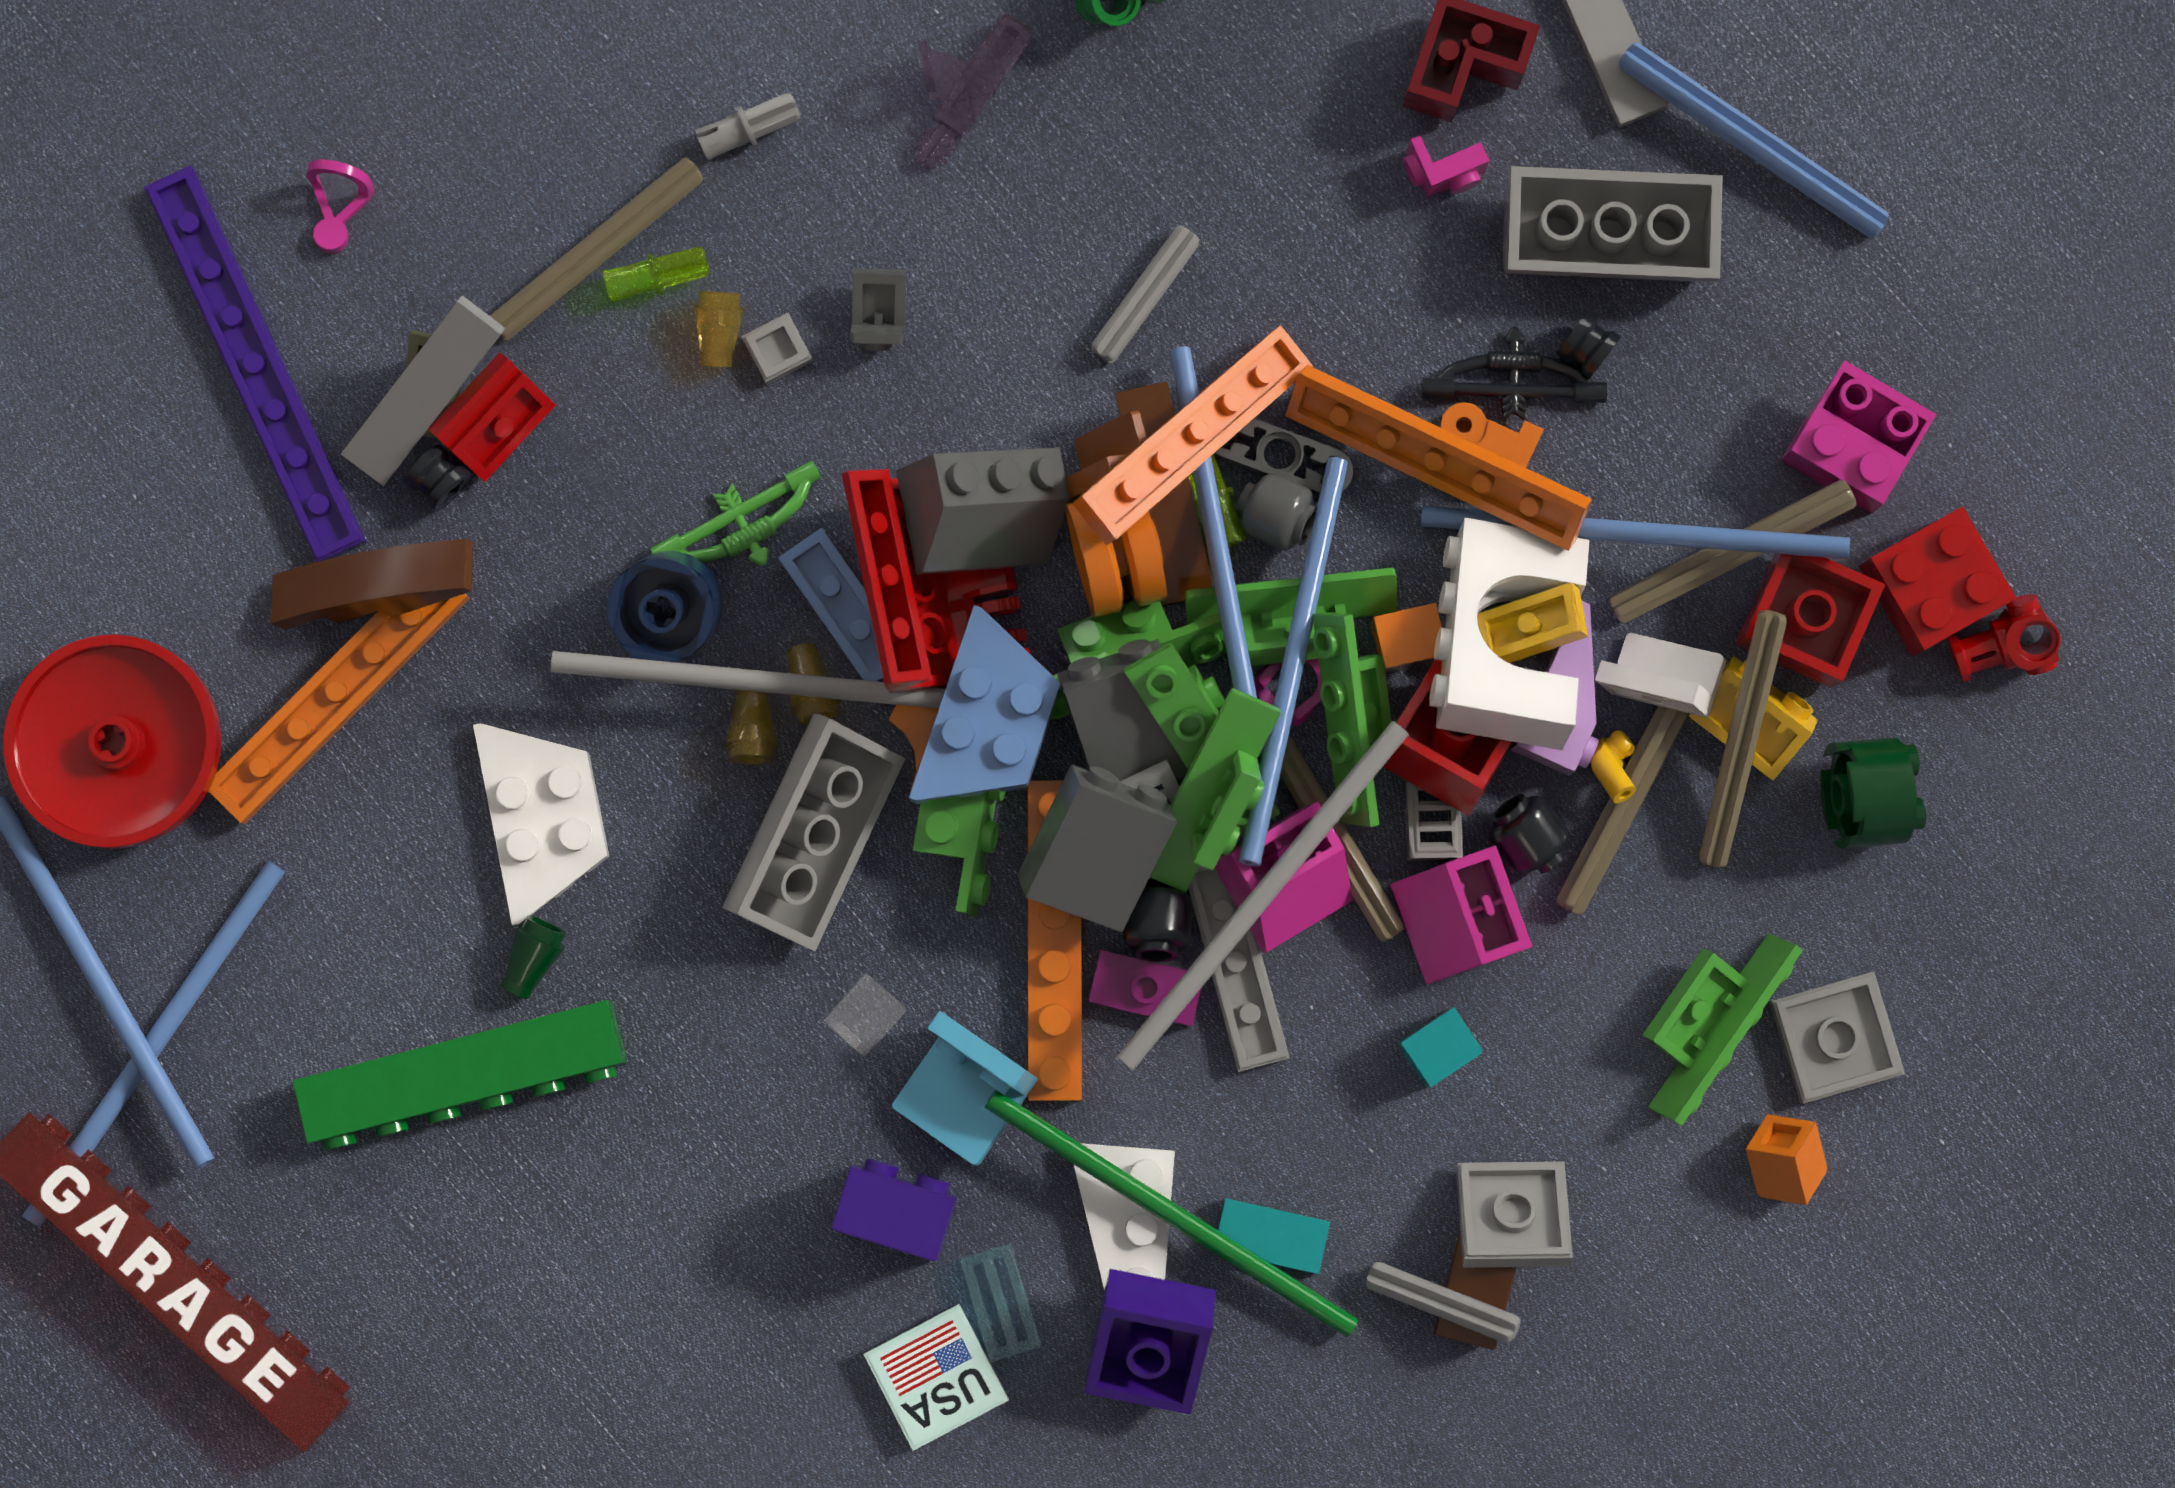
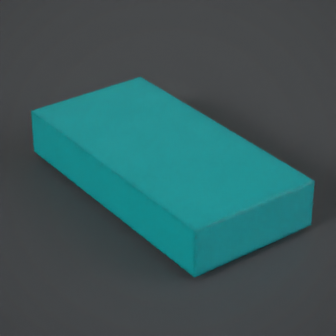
M1225 1198L1218 1231L1271 1264L1319 1274L1330 1221Z

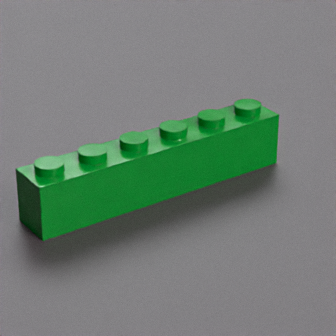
M604 1000L292 1081L307 1143L323 1142L325 1151L356 1144L355 1133L375 1128L377 1138L409 1130L407 1123L409 1119L427 1115L429 1124H434L461 1117L460 1106L480 1102L481 1110L484 1111L513 1103L511 1093L532 1088L534 1097L565 1090L563 1082L565 1079L584 1075L586 1084L614 1078L617 1077L615 1067L628 1064L613 1001Z

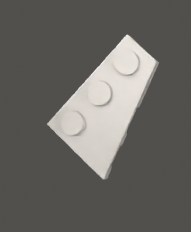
M1081 1143L1171 1200L1175 1151ZM1074 1165L1104 1290L1109 1269L1165 1280L1169 1225Z

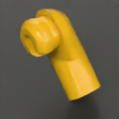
M1615 730L1607 739L1602 737L1590 762L1592 771L1616 804L1626 801L1636 792V787L1622 768L1624 765L1623 759L1633 754L1635 746L1622 730Z

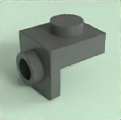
M854 268L852 326L850 330L851 343H862V348L869 351H888L893 349V345L903 344L906 331L907 270Z

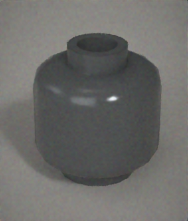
M1270 473L1262 477L1257 484L1250 482L1245 486L1238 500L1237 511L1242 513V528L1246 535L1278 550L1287 551L1296 544L1302 546L1308 541L1311 536L1317 507L1314 506V495L1310 489L1280 475Z

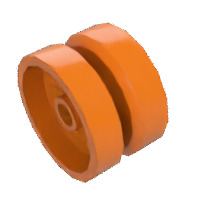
M1072 503L1065 504L1067 525L1077 569L1088 606L1094 618L1121 611L1124 601L1121 577L1123 576L1131 597L1140 606L1167 600L1161 545L1149 511L1116 540L1106 546Z

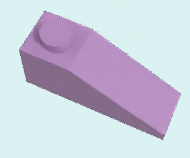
M1582 601L1588 637L1555 648L1545 671L1546 673L1579 678L1575 727L1562 750L1514 742L1511 751L1567 776L1574 773L1578 765L1585 769L1587 768L1599 742V739L1591 736L1596 725L1591 610L1590 604Z

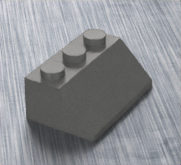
M1060 447L936 453L896 470L916 575L1042 566L1049 562L1065 515V504H1068L1070 500Z

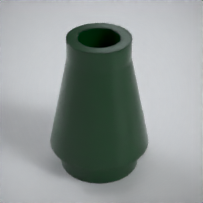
M528 915L523 925L516 926L507 970L501 987L518 997L530 999L536 986L564 951L565 946L562 942L566 932L544 919Z

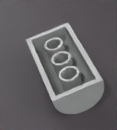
M1511 166L1507 181L1503 222L1504 272L1506 274L1717 283L1720 280L1723 175Z
M813 713L722 908L801 946L816 951L906 758L830 718Z

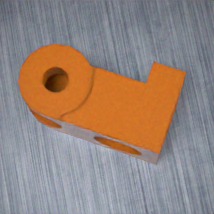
M1467 402L1456 403L1449 407L1443 414L1440 428L1525 468L1544 430L1525 420L1519 433L1486 419L1480 408Z

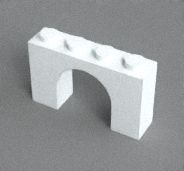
M1464 518L1456 537L1448 536L1443 555V567L1451 568L1450 582L1444 581L1438 607L1439 613L1447 614L1445 628H1439L1434 648V659L1442 660L1441 675L1435 674L1429 700L1430 706L1438 707L1436 728L1558 750L1563 749L1575 727L1579 678L1524 669L1505 662L1494 654L1483 640L1478 627L1477 614L1492 604L1516 601L1567 583H1573L1580 589V594H1582L1586 586L1589 540L1577 538L1571 549L1567 551L1519 527L1471 518Z

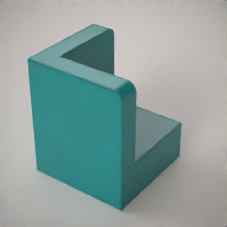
M1455 1007L1446 1010L1397 1043V1046L1426 1088L1433 1087L1482 1053L1481 1046Z

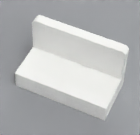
M1629 633L1626 635L1617 664L1601 660L1595 681L1613 695L1709 718L1726 665V658L1718 653Z

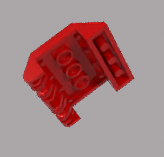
M889 469L854 470L841 473L884 684L890 693L910 692L934 687L946 688L974 605L983 608L991 617L1010 615L1022 609L1018 596L979 604L977 601L1016 591L1017 584L1013 568L916 575L898 478H890ZM1011 628L1005 630L1019 644L1028 641L1026 629ZM1024 648L1031 655L1030 648Z

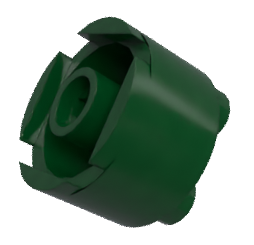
M1897 737L1836 742L1827 745L1823 757H1833L1831 769L1821 770V802L1828 830L1838 829L1842 839L1833 841L1839 849L1907 843L1911 839L1914 830L1924 829L1926 809L1922 798L1917 797L1914 776H1917L1919 773L1920 760L1914 744L1904 745Z

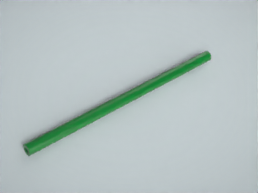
M995 1090L990 1096L984 1108L1345 1337H1349L1358 1323L1356 1317L1004 1094Z

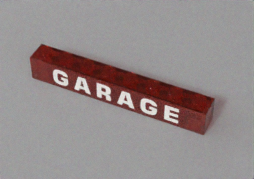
M28 1112L0 1142V1176L303 1452H309L353 1404L344 1395L351 1386L329 1366H326L320 1373L305 1359L311 1350L288 1329L282 1336H279L268 1326L265 1321L271 1314L251 1295L247 1293L242 1300L235 1296L225 1286L232 1278L215 1262L207 1257L200 1264L185 1249L192 1242L173 1224L167 1221L161 1228L147 1216L146 1213L152 1206L137 1191L127 1185L121 1192L106 1178L112 1169L90 1149L82 1156L66 1142L73 1134L53 1115L48 1113L41 1119L37 1115Z

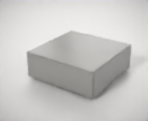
M789 313L741 336L766 385L813 362Z

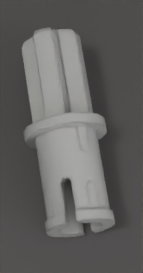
M785 93L745 111L742 106L737 107V113L715 123L697 128L695 132L709 161L727 151L750 142L753 146L757 145L756 138L800 119V112L793 96Z

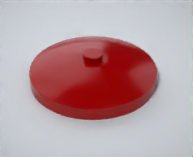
M118 634L92 636L74 641L51 653L22 682L12 700L5 722L3 735L4 760L8 777L21 803L39 823L53 833L70 841L95 848L122 849L135 847L154 841L173 831L203 801L212 785L220 760V721L215 703L206 685L199 675L176 654L156 643L134 636Z

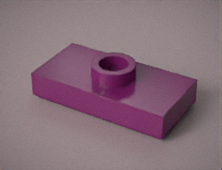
M1100 950L1088 1002L1149 1017L1187 970ZM1201 989L1173 1023L1192 1027Z

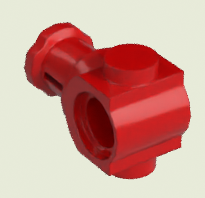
M2035 594L2016 597L2015 600L2006 604V608L2003 609L2000 616L1990 621L1989 630L1962 639H1958L1955 635L1947 638L1948 647L1962 683L1970 681L1971 674L2001 664L2007 671L2020 667L2025 669L2028 675H2038L2053 670L2058 666L2057 661H2060L2058 656L2061 644L2060 632L2040 606ZM2031 625L2043 626L2044 630L2038 641L2027 645L2020 643L2021 634L2026 628Z

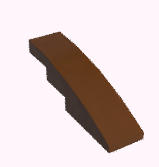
M1167 381L1115 393L1119 416L1127 412L1139 411L1147 438L1175 415ZM1187 476L1149 510L1150 517L1153 519L1157 530L1164 562L1163 569L1167 587V600L1161 601L1162 607L1185 602L1184 594L1187 590L1213 587L1189 476Z
M456 539L363 551L314 562L274 574L270 624L287 630L323 617L340 624L376 611L395 617L471 592L473 542L468 539Z

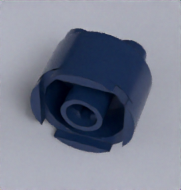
M660 551L647 555L626 569L610 590L607 600V621L611 631L614 632L619 642L623 645L624 650L635 659L665 662L683 660L701 648L711 638L719 625L722 616L723 600L718 578L700 560L686 553ZM662 597L668 598L669 606L676 609L668 618L662 617L663 609L655 605Z

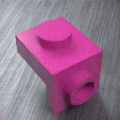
M1420 135L1409 140L1406 149L1408 156L1403 158L1404 168L1409 180L1414 187L1422 185L1427 198L1451 188L1453 194H1458L1476 186L1482 181L1480 175L1485 173L1489 163L1481 142L1436 162H1432Z

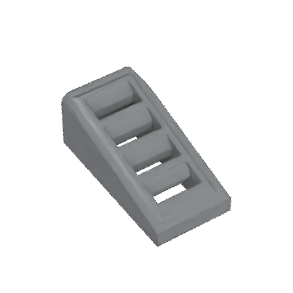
M1405 780L1407 861H1449L1463 857L1461 812L1443 801H1418V791L1424 790ZM1447 811L1448 821L1419 822V812ZM1420 832H1448V842H1420Z

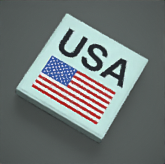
M960 1303L863 1354L913 1451L1009 1400Z

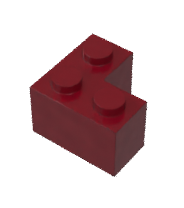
M1437 0L1402 107L1452 123L1468 75L1518 90L1525 74L1540 25L1464 0Z

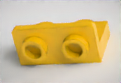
M1735 656L1731 658L1723 671L1709 718L1689 714L1692 720L1725 745L1746 660L1742 662ZM1771 685L1752 765L1772 781H1774L1808 740L1816 726L1817 719L1811 715L1813 709L1803 698L1793 692H1788L1785 695L1775 686Z

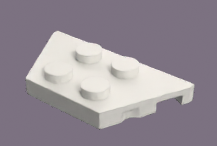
M481 723L475 724L473 728L511 923L513 926L523 925L528 915L532 916L553 898L559 897L573 886L576 880L585 873L591 872L609 857L590 755L587 751Z

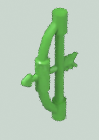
M811 460L785 474L786 479L742 502L735 486L731 483L725 494H712L720 510L723 512L722 514L681 536L677 533L651 547L650 550L652 553L678 551L689 554L705 563L727 556L732 558L750 548L752 554H750L749 560L760 566H765L768 562L769 549L766 547L761 548L758 543L776 534V530L788 521L802 506L811 484L822 479ZM791 490L794 492V495L770 517L765 515L763 518L749 525L747 524L744 516ZM733 522L739 528L735 533L723 538L721 544L691 552L686 549Z

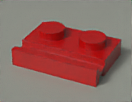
M499 352L433 423L428 431L441 441L473 473L486 482L556 404L521 372L512 361Z

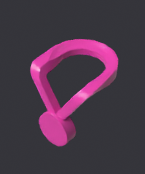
M313 160L308 163L306 177L314 189L325 218L316 224L313 237L321 251L337 253L342 251L349 241V234L345 223L370 201L375 193V189L369 176L356 167L333 160ZM320 173L340 175L358 185V196L335 218L318 175Z
M1318 659L1305 660L1316 672L1318 683L1312 697L1294 710L1291 722L1293 726H1299L1305 722L1321 702L1320 688L1322 684ZM1282 663L1267 664L1253 678L1255 689L1258 692L1257 697L1271 705L1274 704L1275 696L1266 686L1282 666Z

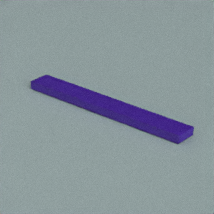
M190 165L144 186V190L315 561L339 557L368 543L196 170Z

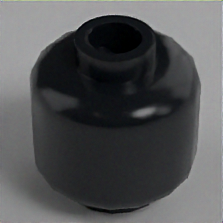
M1517 794L1505 801L1492 814L1490 820L1493 826L1490 830L1489 838L1516 872L1528 873L1538 870L1541 874H1544L1555 868L1564 859L1565 852L1562 848L1568 840L1569 830L1543 797H1525L1524 794Z
M1155 879L1147 881L1123 929V940L1129 948L1135 950L1137 958L1152 962L1172 961L1178 957V952L1185 950L1190 945L1193 922V904L1190 897L1174 887Z

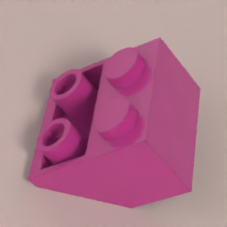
M1844 360L1806 416L1780 461L1824 487L1839 480H1845L1855 496L1856 506L1872 514L1884 505L1937 414Z
M1319 802L1300 808L1268 827L1260 866H1248L1239 862L1243 842L1236 845L1228 856L1221 854L1214 868L1237 908L1241 906L1321 808ZM1333 828L1251 926L1250 931L1263 954L1353 901L1345 848Z
M1496 845L1390 884L1425 985L1533 947Z

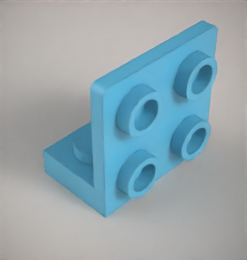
M939 1011L928 1027L929 1030L939 1037L901 1090L892 1106L894 1110L962 1158L978 1166L1008 1124L984 1108L990 1096L997 1090L1021 1105L1038 1081V1078Z

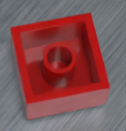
M1963 506L1876 554L1859 566L1864 575L1886 584L1879 602L1911 657L2016 599L2015 594Z
M1774 554L1735 645L1749 651L1757 615L1761 610L1781 613L1786 616L1787 624L1777 664L1833 688L1844 681L1886 584L1825 557Z
M1436 659L1396 722L1409 735L1383 767L1470 816L1514 742L1436 728L1438 707H1433L1429 704L1435 674L1441 675L1442 660Z

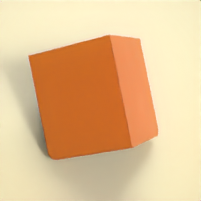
M1436 603L1373 617L1370 623L1377 655H1382L1385 674L1403 670L1408 664L1434 659L1437 633L1439 628H1442Z
M1767 1114L1746 1148L1756 1191L1762 1198L1807 1205L1827 1172V1164L1817 1123L1813 1121Z

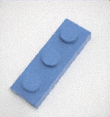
M820 528L778 557V559L860 677L866 681L881 682L884 679L866 591L826 533Z

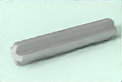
M1180 225L1175 227L1094 339L1091 350L1098 357L1109 363L1116 361L1197 249L1199 238L1189 229Z
M1374 1262L1367 1276L1366 1286L1372 1291L1501 1342L1512 1343L1519 1330L1520 1318L1517 1315L1382 1262Z

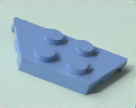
M974 605L909 796V800L912 803L923 804L927 803V800L959 795L960 798L970 797L993 790L1003 792L1028 788L1061 685L981 607Z

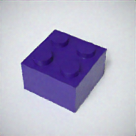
M871 1158L865 1160L864 1167L858 1165L851 1166L831 1229L936 1262L940 1258L958 1200V1196L948 1193L951 1183L922 1174L917 1176L915 1183L897 1178L899 1167Z
M1109 1269L1089 1353L1084 1393L1191 1415L1213 1330L1216 1290Z

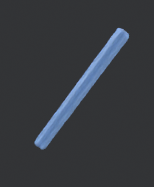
M1632 43L1621 57L1619 62L1621 70L1868 238H1874L1884 228L1889 218L1887 211L1640 43Z

